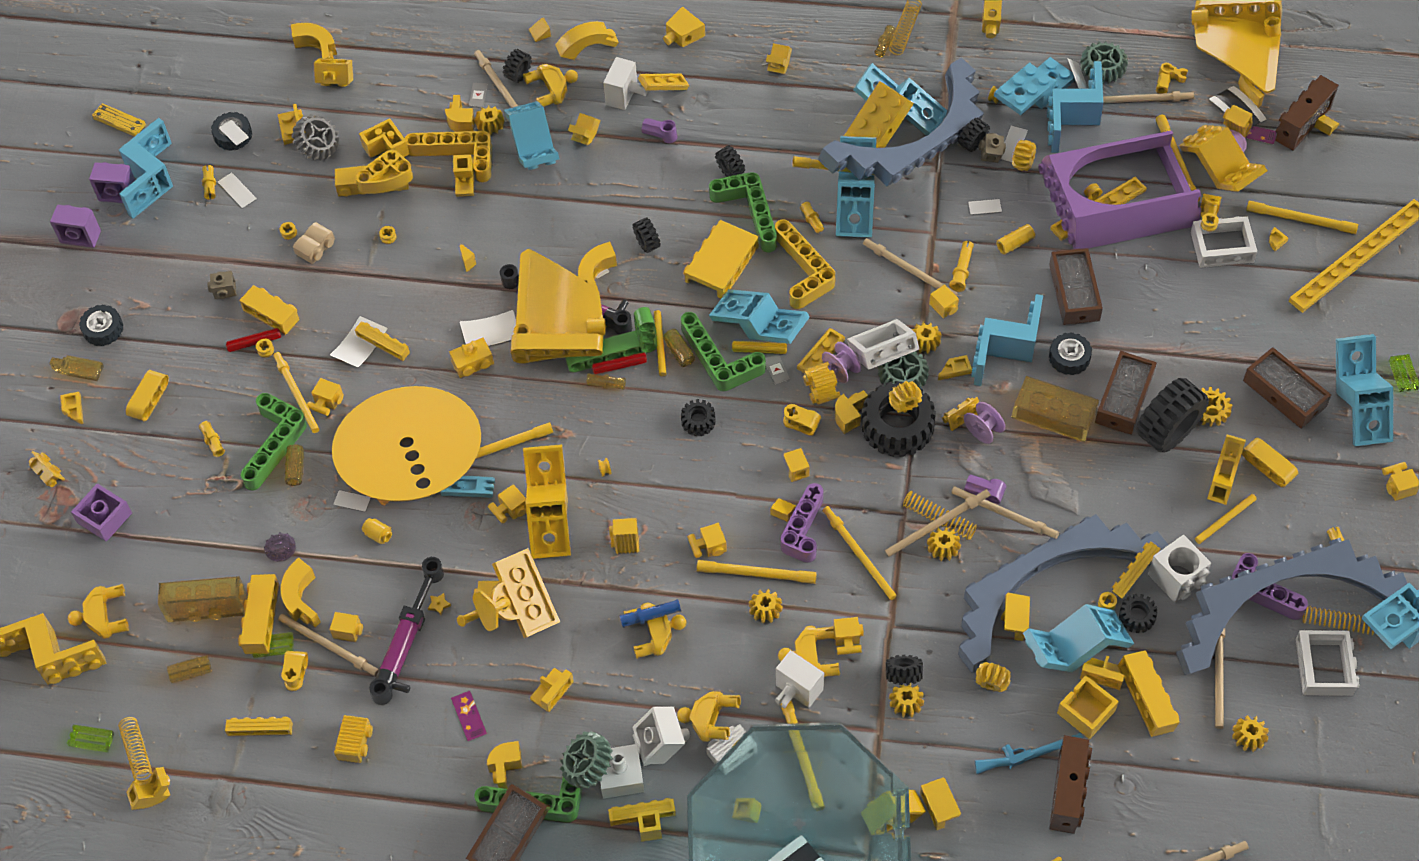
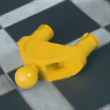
M542 64L536 70L524 73L523 78L526 84L539 79L544 81L550 94L536 98V101L545 107L553 103L556 105L561 104L567 93L566 82L575 83L578 79V74L575 70H568L563 76L560 68Z
M123 584L107 588L105 586L95 587L82 603L83 613L78 610L70 612L67 618L68 622L73 626H78L85 621L88 628L103 639L110 638L115 633L129 631V624L126 618L110 623L108 621L106 602L108 599L125 596Z
M647 602L640 605L641 607L639 608L642 610L655 605ZM638 608L623 611V613L628 614L631 612H635ZM677 614L669 621L667 615L647 620L652 640L646 644L633 646L636 659L652 654L654 656L662 655L672 638L671 628L676 630L684 629L687 624L685 617Z
M813 625L807 626L796 639L795 651L793 652L823 671L824 677L840 676L839 663L823 665L818 663L815 643L817 640L835 639L834 626L815 628ZM782 648L778 653V659L782 661L791 649Z
M712 691L695 701L692 710L687 707L680 708L677 712V718L681 723H689L691 721L695 732L702 742H709L711 739L728 740L730 728L727 726L716 727L715 723L723 707L739 708L741 697L740 695H723L720 691Z

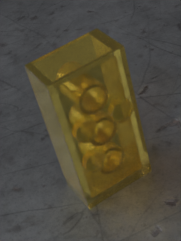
M1026 376L1015 401L1012 418L1085 442L1097 412L1099 399Z
M240 576L159 583L158 606L167 622H198L202 619L219 620L226 617L245 616L244 601L247 600L248 594Z

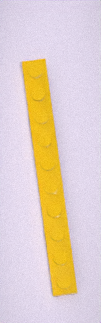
M1415 199L1409 202L1293 294L1288 302L1300 312H1305L1419 220V202Z

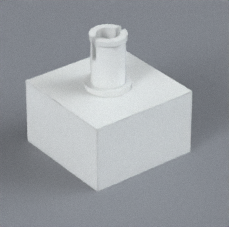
M616 57L603 82L605 103L607 106L625 110L633 93L646 96L648 90L645 91L643 86L637 83L636 62Z
M790 650L776 667V686L783 691L776 697L775 702L778 705L782 703L781 707L786 708L791 699L795 698L809 708L823 691L824 672Z
M652 707L633 726L643 764H665L690 738L689 730L680 728L674 707Z
M637 744L611 748L613 750L611 753L613 759L609 762L611 767L607 768V775L604 774L602 781H600L603 799L644 792Z

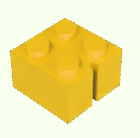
M1085 675L1074 687L1073 692L1071 691L1061 701L1057 714L1090 740L1114 714L1119 701Z

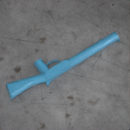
M1081 733L1072 735V737L1083 738ZM1063 739L1027 751L1024 748L1012 750L1009 744L1005 745L1002 749L1006 758L975 760L976 774L1001 766H1009L1011 769L1027 760L1056 751L1061 748ZM1017 750H1023V751H1024V752H1021V753H1018V754H1015V755H1014V753H1013V752H1015V751H1017Z

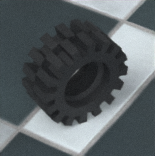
M514 49V51L510 52V56H507V61L505 60L503 76L519 83L523 81V74L529 72L528 69L531 68L532 57L528 53Z
M978 117L967 123V127L963 128V132L960 133L961 137L958 138V143L969 152L979 148L980 140L986 134H989L990 126Z
M727 145L715 153L716 163L719 164V169L721 168V172L725 173L726 177L745 173L743 160L740 159L741 156L737 154V151L732 146Z
M646 217L632 224L636 240H638V244L641 245L644 252L648 253L660 247L659 235L656 233L657 230L653 227L654 225L650 219Z
M696 399V403L691 400L690 405L688 403L685 404V408L681 410V423L684 430H688L690 435L694 432V436H697V433H700V436H704V432L706 434L710 433V429L713 430L716 423L714 407H711V403L708 402L706 404V400H702V403H700L699 399ZM694 414H703L706 417L701 422H695L691 419Z
M1133 594V597L1129 595L1121 604L1119 618L1124 623L1125 629L1130 627V632L1135 629L1136 633H1140V630L1145 633L1155 623L1158 613L1157 606L1154 607V601L1149 602L1150 597L1147 596L1144 599V594H1140V597H1137V594ZM1133 608H1139L1146 613V616L1143 619H1137L1131 615L1130 611Z
M895 655V658L890 657V659L886 660V679L889 682H893V684L899 683V685H903V683L910 685V683L916 684V681L920 682L923 679L922 659H918L917 656L913 657V655Z

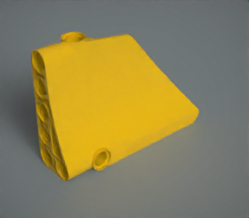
M1196 0L1191 19L1192 25H1194L1197 48L1237 71L1264 93L1273 92L1276 87L1281 38L1282 0Z
M530 249L523 251L520 254L516 326L511 337L510 353L513 361L524 364L555 358L602 355L606 323L602 315L599 291L572 272Z

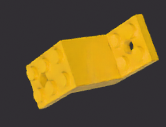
M1203 125L1197 130L1196 134L1187 136L1183 139V143L1179 145L1184 152L1196 153L1217 189L1239 192L1268 171L1265 165L1249 163L1228 127Z
M562 444L523 448L527 483L525 505L531 556L533 559L571 556L567 519L568 496ZM541 462H548L550 468L542 470L539 464ZM550 533L555 536V539L553 541H546L544 536Z
M43 613L0 628V657H7L16 651L31 648L35 667L47 685L59 683L65 678L75 677L82 672L95 670L107 664L95 640L60 651L55 630Z

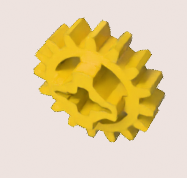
M1209 387L1208 391L1201 388V391L1208 396L1209 404L1206 407L1207 410L1201 418L1202 425H1205L1207 422L1210 427H1212L1213 423L1220 426L1221 421L1225 423L1231 415L1232 404H1229L1231 399L1225 398V392L1220 394L1219 388L1215 391H1212V387Z

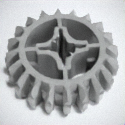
M310 114L298 120L293 127V144L297 145L296 150L302 151L301 155H307V159L312 157L314 161L318 158L322 161L336 152L339 146L340 138L337 136L339 131L334 130L335 125H330L331 120L325 121L324 116L319 118L318 114L314 115V117Z

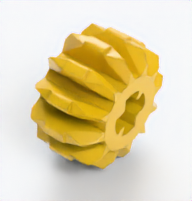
M488 105L486 109L481 107V111L476 112L474 121L478 131H486L491 135L493 132L498 134V131L503 129L505 119L501 110H497L496 106L490 108Z
M1020 140L1017 143L1012 157L1014 168L1028 171L1032 167L1036 154L1035 143L1028 140Z
M922 322L921 326L916 324L914 329H912L916 333L920 353L926 351L928 354L930 350L935 352L937 347L940 346L942 334L938 331V326L932 327L931 322L928 325Z
M905 381L903 384L899 383L897 387H893V390L889 392V402L898 413L902 411L906 413L908 410L912 411V408L918 407V403L922 401L921 390L913 381L909 383Z
M938 527L936 532H931L930 538L927 539L928 552L933 553V558L939 556L941 561L944 557L949 561L952 556L956 557L961 547L960 537L955 535L954 530L948 532L947 527L944 531Z
M769 589L766 590V593L759 590L758 595L753 594L752 600L749 601V613L754 615L755 621L761 619L763 624L765 620L772 623L773 618L778 619L780 617L779 613L783 610L781 605L782 599L777 598L776 592L770 594Z
M984 662L977 668L976 683L987 690L1003 692L1007 690L1010 684L1011 672L999 664Z
M911 683L907 686L904 684L899 685V688L894 686L893 693L889 695V699L891 700L890 707L895 708V714L902 712L903 718L906 716V713L913 717L914 712L919 713L921 711L920 707L924 706V700L922 699L924 694L923 692H918V685L913 688Z
M1247 715L1244 720L1238 719L1237 724L1233 726L1232 730L1234 733L1232 739L1237 740L1236 746L1243 745L1244 751L1248 747L1252 752L1256 751L1257 748L1262 749L1264 743L1268 741L1267 734L1269 730L1264 728V721L1257 722V716L1251 720Z

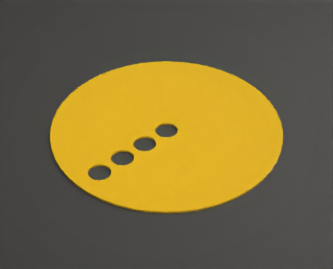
M409 386L387 390L366 399L343 419L337 428L332 443L334 466L347 485L371 498L385 501H410L428 497L448 488L470 469L480 450V424L473 410L463 400L444 390L425 386ZM408 437L414 440L413 445L410 447L400 446V441L403 438ZM410 451L419 453L418 459L414 461L406 460L405 455ZM419 464L425 467L424 472L419 475L411 473V468L414 465ZM426 478L430 480V485L427 488L421 489L416 486V482L419 479Z

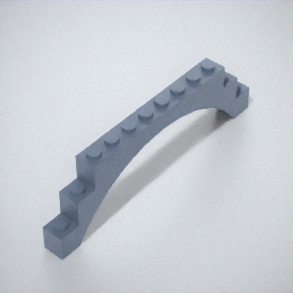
M959 58L950 64L945 74L948 90V110L943 122L929 135L913 143L886 148L861 147L834 140L822 149L818 160L832 174L838 170L842 171L846 167L859 180L874 174L887 187L892 183L896 184L902 176L909 175L915 167H921L927 159L931 160L937 152H943L950 143L954 144L961 137L960 133L963 132V128H966L967 123H970L972 119L982 118L984 113L975 105L980 91L971 84L976 70L963 58Z
M1097 514L1092 517H1085L1080 524L1068 527L1057 539L1051 537L1047 543L1035 546L1026 555H1019L1014 562L1002 565L998 571L993 574L988 573L981 581L973 582L966 587L964 599L972 610L966 612L962 617L961 627L969 638L960 644L959 657L971 673L976 672L980 664L984 662L989 663L992 632L997 617L1005 605V595L1008 592L1015 593L1022 584L1037 573L1056 564L1079 558L1109 557L1135 562V556L1139 552H1143L1144 549L1142 547L1146 542H1153L1161 548L1160 551L1167 547L1168 543L1158 531L1153 534L1148 533L1140 539L1127 522L1121 526L1113 527L1110 531Z
M1341 538L1329 541L1330 546L1323 548V545L1320 544L1310 548L1312 551L1305 554L1304 550L1292 554L1293 558L1290 560L1283 557L1274 560L1275 565L1268 566V563L1257 566V571L1250 573L1248 569L1237 573L1238 578L1232 579L1231 576L1219 580L1220 584L1213 586L1212 582L1200 586L1202 590L1195 592L1202 612L1192 615V620L1186 622L1193 642L1181 645L1182 650L1176 651L1183 673L1187 675L1210 667L1217 640L1228 620L1245 601L1269 585L1294 577L1319 576L1352 584L1384 601L1407 584L1404 573L1395 574V571L1383 574L1376 556L1369 558L1366 554L1356 558L1349 539L1341 541Z

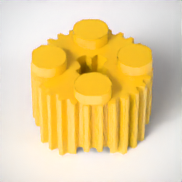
M828 361L807 368L804 372L803 380L805 385L810 387L811 393H809L812 404L817 403L819 405L841 396L839 391L836 392L837 378L835 372L828 369L830 365Z

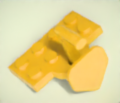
M528 548L493 563L492 566L500 583L494 586L490 597L483 591L473 594L472 598L476 610L457 617V623L461 627L480 618L483 626L488 631L498 628V617L506 621L516 620L524 638L560 622Z

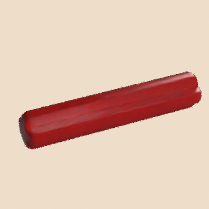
M279 328L270 329L227 341L226 347L228 352L254 346L261 339H269L270 341L281 338Z
M645 352L594 363L592 364V370L596 375L646 363L647 357Z

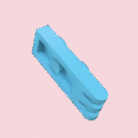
M462 476L454 484L440 491L441 496L493 497L495 478Z

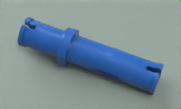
M676 599L675 601L642 610L638 608L635 612L620 615V619L624 628L637 623L644 624V621L682 611L679 600Z

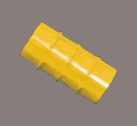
M1029 224L1019 227L1017 230L1011 231V233L998 239L996 242L997 248L1005 255L1034 239L1035 231Z

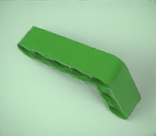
M750 172L712 180L709 183L710 200L720 203L746 198L755 230L759 237L760 247L764 252H773L777 247V235L759 175Z
M641 307L634 312L635 331L603 339L602 355L565 357L569 371L579 372L592 368L594 363L654 351L657 348L656 327L650 309L648 307Z
M685 312L681 316L682 333L718 390L728 391L765 373L766 358L763 353L754 352L727 364L697 315L693 312Z
M268 393L258 395L256 404L260 414L277 423L278 426L241 471L244 485L251 491L257 490L264 483L307 427L305 417L300 409Z
M563 777L559 796L535 792L527 793L545 804L552 805L544 818L545 820L572 822L578 816L583 788H577L569 784ZM488 786L479 787L474 794L478 808L484 812L494 813L508 789ZM568 788H576L572 793L567 792ZM484 796L490 797L488 801H480ZM566 807L573 808L570 812H563V809Z

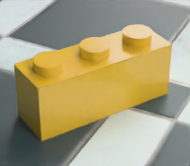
M253 285L239 300L243 311L272 328H279L280 332L284 335L300 320L297 309L292 304L284 303L278 296L270 295L264 288H258Z

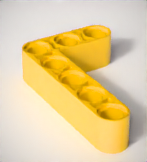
M486 131L410 133L405 136L410 156L474 155L473 167L476 180L483 183L491 178L492 143L490 134Z
M782 219L775 223L777 242L809 276L794 285L789 291L790 306L794 309H801L835 287V271L789 221Z

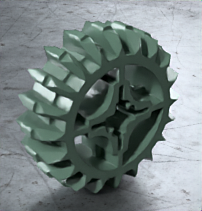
M1098 41L1097 45L1092 43L1091 46H1087L1080 60L1081 70L1084 71V76L1089 77V80L1090 69H1093L1094 61H1101L1102 84L1104 81H1107L1109 84L1111 80L1116 82L1118 78L1125 74L1128 66L1127 54L1124 53V49H1120L1119 45L1114 46L1113 42L1107 44L1106 41L1104 43Z
M917 351L878 366L880 383L884 384V386L885 383L889 382L896 384L899 381L903 384L905 381L908 383L913 381L921 388L925 386L926 380L929 377L927 361L923 359L922 354L917 355Z
M584 731L582 735L577 734L576 739H571V744L569 746L566 745V752L562 753L564 756L560 760L562 763L560 768L563 772L562 776L569 784L577 788L589 789L590 786H596L597 781H602V776L604 774L607 775V768L611 767L609 764L613 759L611 756L613 752L610 747L611 744L604 736L595 732Z

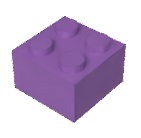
M95 162L89 178L98 201L123 203L119 193L136 181L129 165L109 164L106 162Z
M57 205L50 221L59 242L62 244L94 248L101 232L92 209L86 207Z
M96 484L71 511L79 525L106 542L132 514L126 501L99 484Z

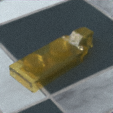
M69 355L63 357V359L52 357L49 362L52 369L57 370L62 375L98 381L104 367L102 362Z

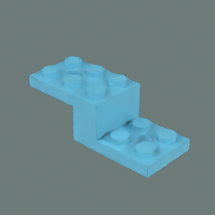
M1049 57L1038 68L1029 62L994 92V97L1019 115H1022L1034 104L1043 109L1048 104V96H1052V89H1066L1075 81L1073 72Z
M873 63L868 66L853 89L867 101L874 90L873 84L877 85L881 81L914 103L905 118L926 136L942 123L947 113V110L910 78L897 85ZM923 110L927 111L928 117L924 115Z
M730 289L727 290L709 314L712 321L739 323L749 339L791 344L810 317L805 311L778 309L769 293Z

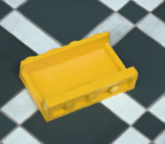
M720 220L717 225L712 227L709 237L705 238L702 242L699 252H695L690 265L685 267L683 272L685 282L689 284L691 280L710 287L717 291V297L721 299L728 289L731 290L758 249L759 237Z

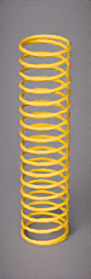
M907 0L889 45L891 53L895 55L904 53L910 33L922 6L920 0H917L921 4L917 7L918 10L910 6L912 4H909L911 2ZM892 45H893L894 47H896L895 45L900 46L901 48H898V49H902V51H897V52H902V53H901V54H896V53H894V52L891 50V48H892L893 50H895V49L892 47Z
M910 491L904 499L903 507H909L910 510L913 509L914 512L925 516L926 519L929 518L930 521H934L941 506L938 507L934 517L931 519L937 504L933 506L930 515L927 517L933 501L929 504L926 513L923 515L929 499L925 502L922 511L919 513V508L922 506L925 497L922 498L918 509L915 511V506L918 504L921 495L918 496L914 507L911 509V504L915 500L917 493L914 494L910 505L907 506L913 494V491ZM945 508L942 509L939 517L943 515ZM961 516L958 518L955 527L951 530V526L954 523L956 517L952 519V522L948 527L950 528V531H955L956 526L958 525L961 519ZM964 518L955 533L958 532V535L962 534V537L966 536V539L970 540L976 531L977 524L973 526V523H971L967 533L963 536L969 524L968 520L963 531L959 534L965 522Z
M1307 606V608H1306V615H1305V613H1304V615H1303V623H1306L1307 613H1308V610H1309V608H1310V610H1311L1310 619H1309V625H1310V624H1311V620H1312V613H1313V611H1314V609H1315L1314 625H1316L1317 614H1318V611H1319V609H1320V619H1319V626H1320V625H1321L1322 614H1323V611L1325 610V619H1324V624H1323V626L1325 627L1327 614H1328V612L1330 611V619H1329V624H1328V627L1330 628L1331 618H1332L1333 612H1335V619H1334V624H1333V629H1334V628H1335V625H1336V618H1337V615H1338V613H1339V614H1340V619H1339V623H1338V630H1339V629H1340V625H1341V618H1342V615L1344 614V618H1345V619H1344V623H1343V630H1345L1346 618H1347V616H1348V614H1349L1348 631L1350 630L1351 619H1352V616L1354 615V624H1353L1352 632L1355 631L1356 619H1357V617L1359 616V624H1358L1357 633H1359V631H1360L1361 620H1362V617H1363V616H1361V618H1360V615H1359V614H1358L1357 616H1355V614L1350 615V613H1347V615H1346L1345 612H1343V613L1341 614L1340 611H1338V612L1336 613L1335 610H1333L1332 613H1331V610H1330V609L1326 612V609H1325V608H1324L1323 610H1321V608H1318V610H1317L1316 607H1313V609H1312L1311 606H1309V607ZM1365 622L1363 624L1362 634H1364L1365 631ZM1368 626V629H1367V635H1368L1369 632H1370V627H1369V626Z
M127 717L132 719L125 721L134 720L135 722L129 723H134L135 725L122 729L125 726L121 727L125 722L122 719L118 726L134 782L144 785L147 783L140 784L137 781H147L150 778L152 780L154 776L136 718ZM132 733H137V734L134 735V736H137V738L132 739V740H128L129 738L134 737V736L128 737V735H130V734H132ZM133 740H138V741L135 742V743H129V742H131V741H133ZM140 746L138 749L131 750L134 747ZM136 750H141V751L138 752V753H132V752H134V751H136ZM142 763L148 764V766L143 765V766L136 767L137 765L142 764ZM147 772H149L148 775L151 774V776H150L148 779H146V780H138V779H136V778H145V777L148 776V775H146V776H144V777H137V775L145 774V773H147Z

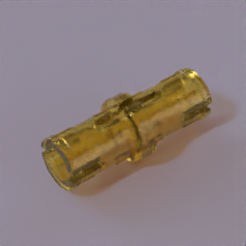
M887 25L885 27L884 33L879 37L878 46L874 51L876 56H885L896 30L894 26Z
M588 373L586 384L601 386L603 389H608L609 387L624 390L626 378L612 377L609 374H604L603 376Z

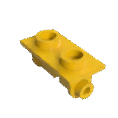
M978 397L967 398L957 406L958 409L953 408L944 413L942 420L944 423H949L951 431L965 423V414L973 413L978 415L976 411V404L979 403Z
M31 452L35 457L29 460V466L37 475H40V479L46 486L54 487L58 479L65 480L60 474L61 470L49 462L51 459L46 454Z

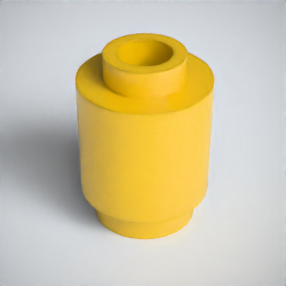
M368 518L362 526V532H364L365 536L379 544H384L391 539V527L375 518Z

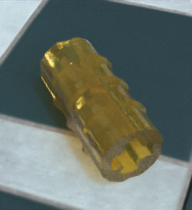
M677 329L668 330L663 335V340L681 367L689 366L695 361L694 354Z
M297 444L289 445L285 455V483L289 486H298L302 484L304 448Z
M208 655L167 666L171 683L189 678L192 679L193 677L212 672Z

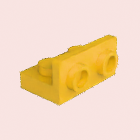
M293 104L294 111L277 114L284 145L293 143V127L303 117L302 110H298L296 104Z

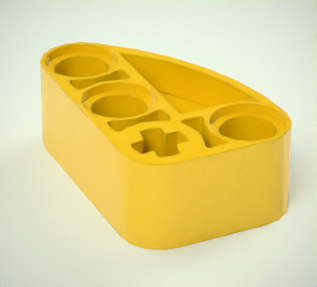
M388 150L358 171L355 178L361 193L377 194L389 192L408 184L413 179V173L408 160L396 150Z

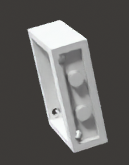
M1248 216L1219 218L1218 226L1212 232L1202 229V220L1193 221L1191 236L1200 268L1254 263L1257 248ZM1242 231L1246 247L1206 250L1202 234Z
M898 319L847 339L849 348L852 349L860 363L868 370L919 350L916 333Z
M1300 630L1296 637V647L1303 695L1353 696L1360 684L1359 676H1356L1355 673L1357 660L1356 657H1353L1354 642L1353 638H1350V632ZM1310 645L1340 646L1345 683H1315Z

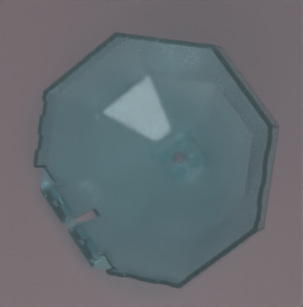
M840 722L751 725L687 795L689 861H768L801 835L824 861H911L910 836L904 835V830L910 828L909 787ZM798 818L805 822V826H802L801 830H797V826H793V822H797ZM887 824L892 826L895 833L887 832Z

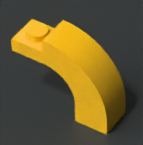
M596 21L583 23L570 29L558 40L555 46L560 57L575 60L578 54L587 46L604 44L616 47L619 41L615 32L607 29L604 22Z
M313 23L291 24L295 48H318L322 52L323 59H334V55H337L334 39L325 28Z
M611 242L603 243L591 249L579 264L578 277L597 290L596 276L605 269L617 266L616 255Z
M1226 434L1208 493V500L1227 505L1246 442L1245 439Z
M298 557L289 566L282 578L281 597L288 614L293 620L297 621L300 618L306 625L310 623L313 627H316L321 623L318 614L301 600L304 589L316 577L313 569Z

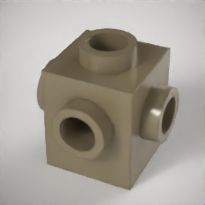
M996 133L986 134L979 142L981 161L998 163L1006 149L1004 136Z
M232 271L210 274V282H207L209 293L212 292L215 299L237 296L236 281Z

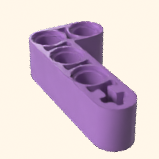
M813 483L807 486L781 535L782 552L807 563L814 561L816 558V542L812 538L807 537L806 534L823 503V488L821 485ZM787 541H792V542H794V543H792V544H787L786 542H787Z
M1251 553L1243 554L1231 578H1238L1237 573L1248 569L1250 573L1255 572L1258 565L1257 557ZM1276 583L1261 589L1262 592L1258 591L1249 598V600L1293 620L1301 619L1308 606L1307 599L1304 596Z

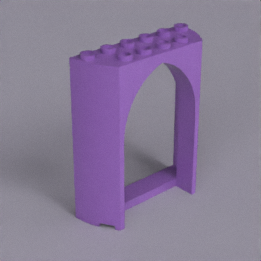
M1172 130L1047 155L1043 158L1041 164L1038 165L1039 172L1043 174L1045 187L1050 191L1051 201L1056 205V213L1061 217L1063 230L1068 232V242L1074 249L1093 248L1192 227L1193 221L1200 220L1201 207H1198V198L1201 196V192L1199 189L1191 191L1170 146L1173 136ZM1156 148L1177 194L1129 204H1103L1078 194L1069 186V181L1080 168L1090 162Z

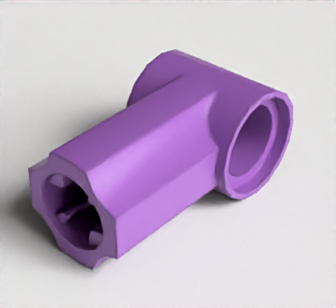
M649 118L643 121L642 133L660 137L665 143H673L677 140L678 136L674 121L665 120L661 122Z
M969 475L964 491L977 495L987 489L991 496L985 500L998 505L1007 486L999 479H991L989 481Z

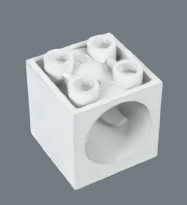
M1183 534L1153 556L1148 575L1176 603L1180 599L1185 600L1195 588L1200 589V586L1206 583L1205 579L1210 573L1211 562ZM1181 566L1187 569L1191 574H1179L1175 572L1171 567Z

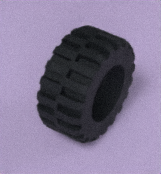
M1187 378L1173 380L1171 384L1165 386L1153 398L1149 406L1144 410L1136 427L1138 435L1158 452L1165 453L1170 451L1177 444H1180L1190 434L1191 430L1196 427L1199 420H1201L1209 404L1208 396Z
M899 381L896 384H892V382L885 383L884 387L880 385L876 387L875 391H871L868 394V398L863 403L861 420L862 432H864L865 440L870 441L869 445L874 449L877 447L878 452L882 454L886 452L889 453L888 456L893 457L894 455L904 457L907 453L910 455L915 454L917 449L919 451L925 447V443L927 444L931 440L936 417L934 403L930 401V396L927 393L923 394V389L920 388L922 401L918 403V407L912 408V411H907L916 421L904 428H895L887 425L881 417L887 412L895 411L889 402V392L893 390V387H897L899 383L902 384Z

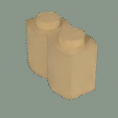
M317 222L313 223L305 234L295 242L293 246L295 254L311 264L321 259L323 251L334 244L333 232Z

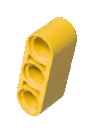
M148 370L126 406V415L142 421L148 420L167 388L169 382L168 375Z
M1260 438L1253 439L1242 451L1243 457L1280 487H1285L1298 475L1297 468Z

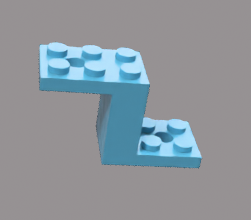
M1094 61L1093 69H1090V79L1092 80L1088 81V89H1052V96H1048V106L1050 107H1047V118L1050 121L1047 122V132L1051 134L1048 135V146H1051V153L1059 152L1061 125H1100L1103 109L1101 61Z
M538 101L504 110L505 117L510 123L519 162L524 168L528 167V170L538 168L539 164L551 165L560 159L558 152L553 147L544 107Z
M160 118L152 122L119 149L124 164L130 166L134 177L137 179L119 193L128 215L133 219L173 187L165 164L156 158L159 153L172 144L164 121Z
M840 136V142L876 148V137ZM839 171L836 236L872 237L875 175L866 176L859 180L853 173ZM852 214H858L860 220L854 223L850 221L849 217Z
M1036 294L1035 302L1031 301L1027 324L985 318L984 325L980 324L971 377L975 378L974 385H982L987 355L1032 362L1043 295Z
M1369 334L1337 338L1336 393L1352 407L1353 445L1362 446L1393 442V386L1376 373V336ZM1360 351V357L1357 360H1352L1353 353ZM1377 420L1376 427L1369 429V423Z
M1410 583L1389 596L1362 617V620L1390 649L1401 642L1410 649L1419 642V590H1416Z
M1088 604L1082 606L1050 632L1029 628L1023 632L1026 638L1025 643L1034 652L1035 660L1039 666L1067 672L1075 671L1108 645L1129 648L1134 644L1114 610Z

